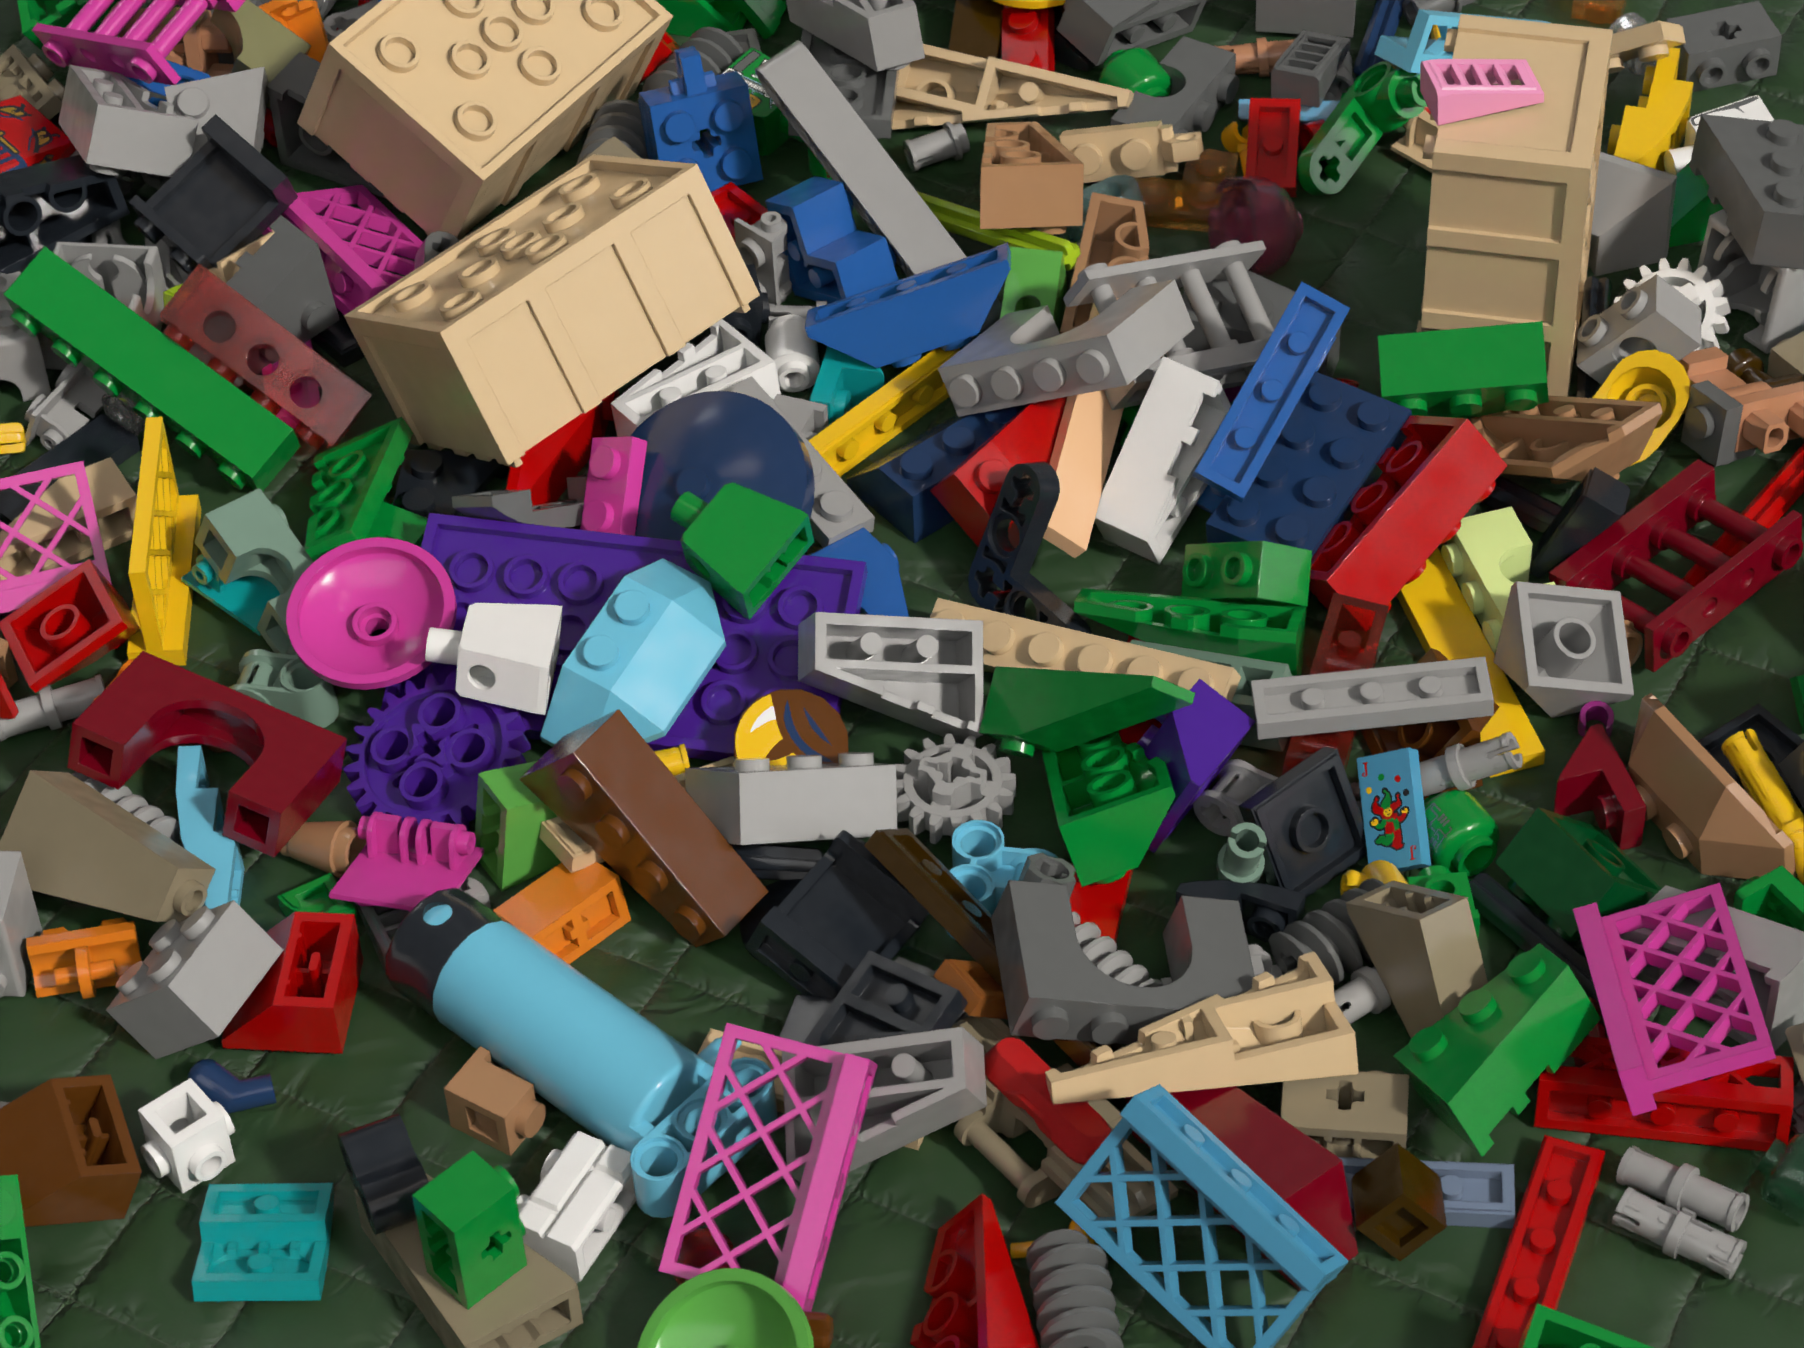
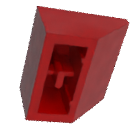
M295 911L266 932L283 949V952L224 1029L221 1040L223 1048L343 1054L364 961L355 914Z

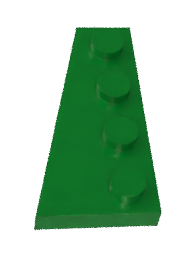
M399 417L314 456V465L318 472L312 475V485L317 494L310 497L309 507L314 515L308 519L305 551L313 562L340 545L367 538L373 523L380 515L379 509L386 494L392 488V480L398 467L405 459L404 453L413 436L412 430L403 417Z

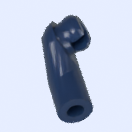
M202 1059L192 1066L187 1076V1080L191 1078L212 1102H219L228 1114L277 1103L270 1073L240 1080L216 1061Z

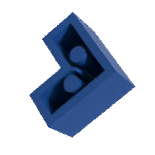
M813 176L765 201L768 212H778L781 218L787 222V249L782 253L788 256L789 279L792 283L794 295L815 301H827V304L898 281L894 267L896 265V256L893 248L887 242L886 237L857 230L852 215L854 209L853 200L848 190H845L843 182Z

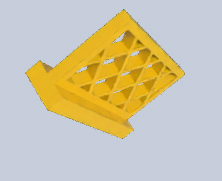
M146 417L128 570L133 592L131 613L141 630L128 638L127 656L128 660L135 659L142 651H145L177 666L186 665L193 589L183 583L181 577L190 572L192 567L196 565L198 547L194 541L200 528L201 505L198 494L179 495L163 417Z

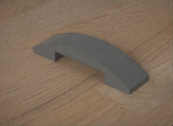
M587 475L567 478L568 500L532 505L531 489L489 490L453 496L452 505L455 510L466 517L561 528L581 525Z

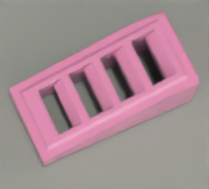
M1432 59L1421 61L1420 92L1437 126L1544 102V92L1526 59ZM1519 79L1522 85H1512L1510 81Z

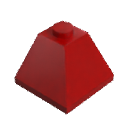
M90 559L0 621V629L8 641L9 647L29 687L35 693L96 662L111 650L120 647L128 638L141 630L124 598Z

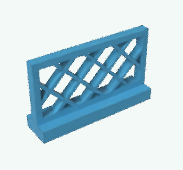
M1160 1084L1134 1095L1120 1113L1123 1118L1055 1203L1206 1348H1235L1227 1340L1225 1316H1253L1256 1344L1252 1348H1273L1322 1288L1334 1280L1349 1261ZM1133 1131L1150 1146L1153 1171H1125L1122 1144ZM1110 1160L1111 1172H1101ZM1166 1162H1167L1174 1170H1167ZM1186 1180L1197 1190L1200 1215L1171 1214L1168 1181ZM1154 1181L1157 1216H1130L1126 1182ZM1112 1182L1115 1217H1098L1079 1199L1091 1183ZM1213 1206H1214L1221 1214H1215V1215H1214ZM1201 1225L1204 1260L1176 1261L1173 1226ZM1215 1225H1234L1245 1235L1247 1259L1219 1260ZM1159 1226L1162 1261H1144L1133 1250L1131 1227ZM1109 1227H1117V1234ZM1261 1251H1262L1269 1259H1261ZM1263 1270H1282L1301 1290L1287 1305H1266ZM1177 1271H1206L1209 1305L1191 1306L1180 1295ZM1220 1271H1249L1252 1305H1223ZM1157 1272H1163L1164 1279ZM1210 1316L1211 1324L1204 1317ZM1267 1316H1278L1268 1328Z

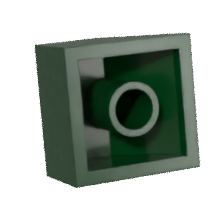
M1540 807L1535 810L1495 861L1511 878L1507 883L1509 889L1524 902L1532 906L1538 905L1549 915L1545 922L1571 944L1577 939L1581 940L1573 912L1574 908L1597 902L1600 915L1604 917L1645 905L1662 889L1597 826Z

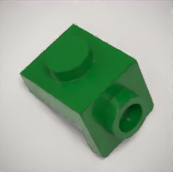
M1782 865L1761 877L1754 876L1749 878L1737 889L1734 895L1733 908L1804 931V885Z

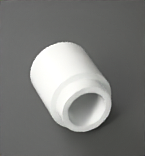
M790 314L778 317L772 322L765 335V352L775 361L780 390L786 392H799L810 388L815 384L820 370L818 342L808 337L805 330L806 319L798 315Z

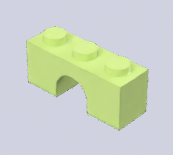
M1512 506L1463 517L1460 520L1461 527L1459 531L1447 541V545H1443L1441 548V556L1452 576L1456 578L1461 588V593L1473 615H1476L1480 622L1482 632L1494 654L1497 650L1511 586L1516 581H1529L1533 543ZM1553 581V582H1549V583H1544V584L1556 585L1554 581Z

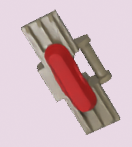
M968 1016L953 1024L951 1028H965L984 1046L987 1107L959 1119L954 1129V1136L965 1146L973 1145L1018 1189L1017 1198L1027 1208L1036 1207L1060 1196L1123 1118L1120 1112L1107 1099L1053 1104L1045 1072L1052 1068L1018 1036L1010 1035L1009 1027L1000 1019ZM1068 1062L1056 1068L1060 1073L1075 1070ZM1028 1130H1032L1044 1142V1146L1048 1148L1047 1156L1041 1162V1169L1034 1171L997 1133H1002L1008 1139H1013ZM1125 1140L1122 1144L1125 1171H1153L1152 1164ZM1110 1160L1101 1172H1111ZM1154 1181L1126 1182L1130 1216H1145L1157 1209ZM1168 1181L1171 1201L1178 1196L1179 1190ZM1112 1182L1091 1183L1079 1199L1098 1217H1115ZM1109 1227L1114 1232L1117 1231V1227Z

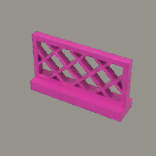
M363 185L296 193L298 198L281 214L318 244L335 305L344 315L403 278V276L386 272V270L405 276L414 271L415 261L401 258L394 254L415 260L416 252L423 243ZM357 204L361 209L354 208L348 205ZM332 218L339 219V220H342V221H345V222H349V223H352V224H356V225H359V226H354V225H351V224H348V223H344V222H341V221H337V220H334V219H332ZM269 226L262 234L266 235L273 230ZM367 228L373 229V230H376V231H379V232H383V233H386V234H389V235H385V234H382V233H378V232H375V231H371V230H368ZM359 244L366 245V246H369V247H372V248H376V249H379V250H383V251H386V253L381 252V251H378V250H374V249H371V248H367V247L361 246V245H359Z
M83 461L0 479V491L12 489L30 501L13 528L0 521V529L8 533L7 538L0 547V560L14 538L42 554L33 571L28 575L16 577L0 567V575L7 578L0 581V617L10 615L82 564L71 565L52 553L69 526L90 538L95 560L91 561L112 584ZM75 475L80 497L68 516L40 500L52 480ZM41 483L34 495L21 488L22 486ZM36 505L63 521L47 549L19 533ZM81 507H83L87 528L74 521ZM48 559L62 566L40 572Z
M1720 883L1604 917L1600 915L1597 902L1573 909L1613 1056L1632 1116L1657 1109L1653 1093L1776 1059ZM1715 907L1716 911L1702 928L1683 922L1689 914ZM1641 928L1654 930L1642 945L1620 938L1621 934ZM1671 936L1690 941L1678 956L1659 951ZM1707 947L1726 952L1715 967L1695 962ZM1647 964L1666 970L1654 985L1636 980V977ZM1683 976L1702 981L1690 997L1671 991ZM1720 987L1739 993L1728 1008L1708 1003ZM1659 1005L1678 1010L1666 1026L1647 1020ZM1695 1017L1715 1022L1703 1038L1684 1032ZM1733 1028L1755 1035L1757 1039L1734 1047L1721 1045V1042ZM1671 1046L1691 1052L1682 1062L1661 1068L1657 1066V1063Z
M726 1023L658 1271L691 1279L699 1274L716 1270L727 1263L730 1268L741 1269L736 1258L767 1240L779 1261L774 1281L792 1294L803 1311L811 1312L878 1064L870 1059L856 1055L844 1054ZM738 1040L762 1046L774 1069L743 1087L731 1067ZM773 1049L796 1056L781 1064ZM808 1059L831 1064L832 1068L826 1090L803 1103L786 1072ZM779 1077L796 1108L764 1126L748 1094ZM728 1078L735 1092L722 1099ZM740 1100L757 1131L725 1148L714 1129L719 1111ZM822 1103L817 1124H815L808 1111ZM801 1116L813 1136L809 1153L786 1165L769 1134ZM762 1139L779 1170L748 1188L731 1156ZM711 1140L718 1154L705 1161ZM723 1162L740 1193L709 1211L697 1190L702 1173ZM805 1166L799 1187L791 1173ZM784 1178L796 1198L793 1213L776 1225L769 1227L753 1195ZM745 1201L762 1233L731 1250L714 1218ZM694 1202L701 1216L688 1223ZM706 1224L723 1256L701 1269L677 1263L684 1236ZM788 1228L782 1250L774 1235Z

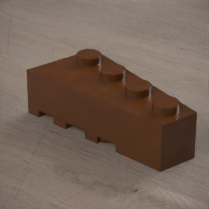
M619 709L563 736L519 778L525 786L585 843L592 846V849L669 921L682 937L690 941L695 947L725 937L769 892Z

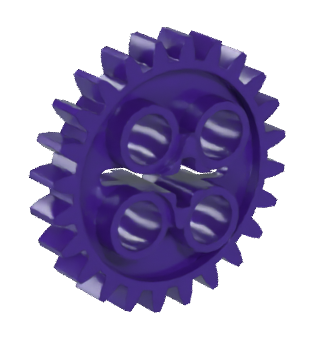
M455 671L450 672L444 685H439L433 673L427 675L425 688L419 690L410 680L406 681V695L400 699L390 692L385 693V699L389 707L384 711L370 707L367 712L374 721L371 726H355L354 728L362 743L346 747V752L353 763L345 766L344 772L351 782L347 786V790L355 801L356 807L362 816H371L374 811L384 814L401 816L402 822L407 816L415 817L418 825L422 819H430L433 822L464 824L467 831H470L469 822L476 818L478 774L488 770L527 763L522 753L530 750L531 745L523 733L527 730V727L517 709L460 696L455 691L457 674Z

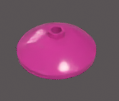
M365 538L345 543L328 551L305 570L295 584L288 601L286 611L287 632L296 655L305 667L317 677L344 688L378 689L403 682L415 676L432 663L425 660L429 628L453 630L457 615V602L452 582L446 570L429 552L415 544L400 539ZM378 629L387 630L381 635L371 636Z

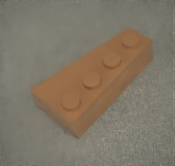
M1092 192L1079 246L1081 254L1076 260L1070 288L1078 280L1077 275L1090 265L1106 263L1107 266L1149 260L1150 247L1142 201ZM1093 303L1066 307L1060 334L1086 323L1089 320Z

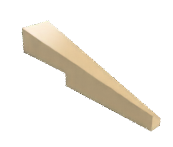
M923 44L925 58L910 62L905 68L899 69L892 130L940 126L946 122H951L952 124L1124 109L1130 106L1134 93L1129 89L988 56V59Z
M1315 951L1299 956L1297 969L1275 979L1267 971L1253 977L1252 989L1242 994L1225 999L1215 994L1138 1029V1041L1113 1052L1106 1044L1091 1051L1090 1063L1063 1073H1060L1055 1068L1045 1072L1046 1083L1053 1104L1132 1097L1159 1084L1169 1093L1359 1074L1355 1031L1335 1002L1333 979Z

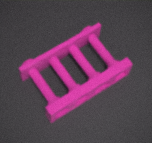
M88 0L66 28L37 23L32 31L44 44L42 51L46 57L60 67L65 68L69 65L117 72L125 77L140 79L149 84L157 82L176 85L181 78L165 59L206 9L237 12L246 0H150L152 3L122 38L117 36L147 0H121L94 33L89 31L115 0ZM176 5H180L181 8L151 43L146 42Z

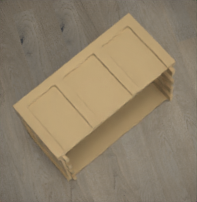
M381 0L328 44L297 124L311 136L315 135L325 145H329L368 183L373 184L396 208L408 215L426 231L427 235L442 231L462 240L466 233L502 203L506 206L518 195L522 185L562 149L569 151L577 144L585 129L592 124L597 110L602 105L614 100H627L634 94L673 15L656 0Z
M1460 14L1458 29H1447L1444 51L1453 52L1452 59H1526L1544 92V102L1439 125L1437 136L1426 135L1422 159L1432 160V180L1424 294L1421 304L1422 317L1421 321L1418 320L1416 332L1543 321L1548 395L1568 397L1581 318L1584 285L1588 272L1613 30ZM1519 79L1510 81L1512 85H1522ZM1430 113V120H1434L1432 114Z
M593 154L353 309L344 317L397 418L403 417L412 430L411 444L420 446L426 443L428 448L439 451L449 448L457 455L467 457L470 454H474L476 459L489 462L492 459H496L499 464L517 468L523 464L520 457L525 455L527 450L580 414L587 413L602 403L604 398L666 356L670 357L686 346L685 343L731 312L746 313L751 310L748 303L760 296L697 164Z

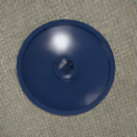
M707 391L692 394L659 409L630 435L647 441L635 536L680 541L687 529L671 520V511L678 498L683 493L690 491L707 503H710L725 484L732 482L800 509L809 515V519L811 517L814 504L815 482L808 450L790 423L771 406L757 398L731 391Z

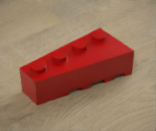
M1410 415L1401 428L1407 436L1398 451L1394 447L1387 448L1377 462V466L1383 471L1379 479L1368 487L1358 490L1349 503L1351 511L1354 513L1350 521H1343L1334 525L1312 557L1309 590L1339 624L1368 628L1370 625L1380 621L1389 612L1392 605L1390 601L1403 586L1411 583L1423 573L1427 565L1426 560L1440 544L1450 540L1461 527L1460 520L1474 504L1487 498L1496 486L1495 480L1508 465L1468 418Z

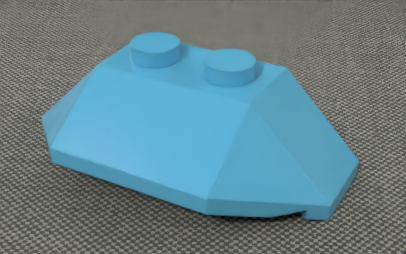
M664 558L625 575L562 665L540 735L542 742L553 747L563 736L618 709L646 743L666 736L726 647L711 583Z

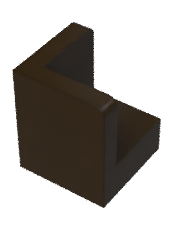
M1394 1144L1353 1175L1351 1185L1356 1229L1397 1260H1403L1447 1228L1442 1184L1439 1175L1400 1144Z

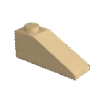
M111 457L85 467L104 551L132 540L137 495ZM75 475L59 478L43 493L40 500L68 516L80 497ZM36 505L19 533L47 549L63 521ZM81 507L74 521L87 528L83 507ZM19 514L10 524H8V526L13 528L21 514ZM71 526L68 527L52 552L69 564L94 555L90 538ZM4 530L0 532V547L8 536V533ZM14 538L0 560V567L16 577L31 574L42 554ZM48 559L40 572L62 566ZM0 575V581L7 579Z

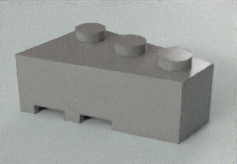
M815 612L798 624V681L944 738L946 734H952L955 742L963 744L970 735L976 736V738L983 735L979 733L983 718V621Z

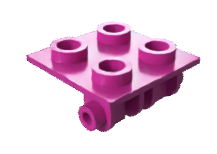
M374 811L371 816L363 815L360 818L358 837L366 839L367 844L330 891L329 898L354 902L360 906L376 905L408 910L410 912L421 900L436 891L448 888L459 889L483 856L484 848L475 847L476 835L474 832L467 831L464 824L433 822L430 819H422L418 825L415 817L407 816L402 822L401 816Z

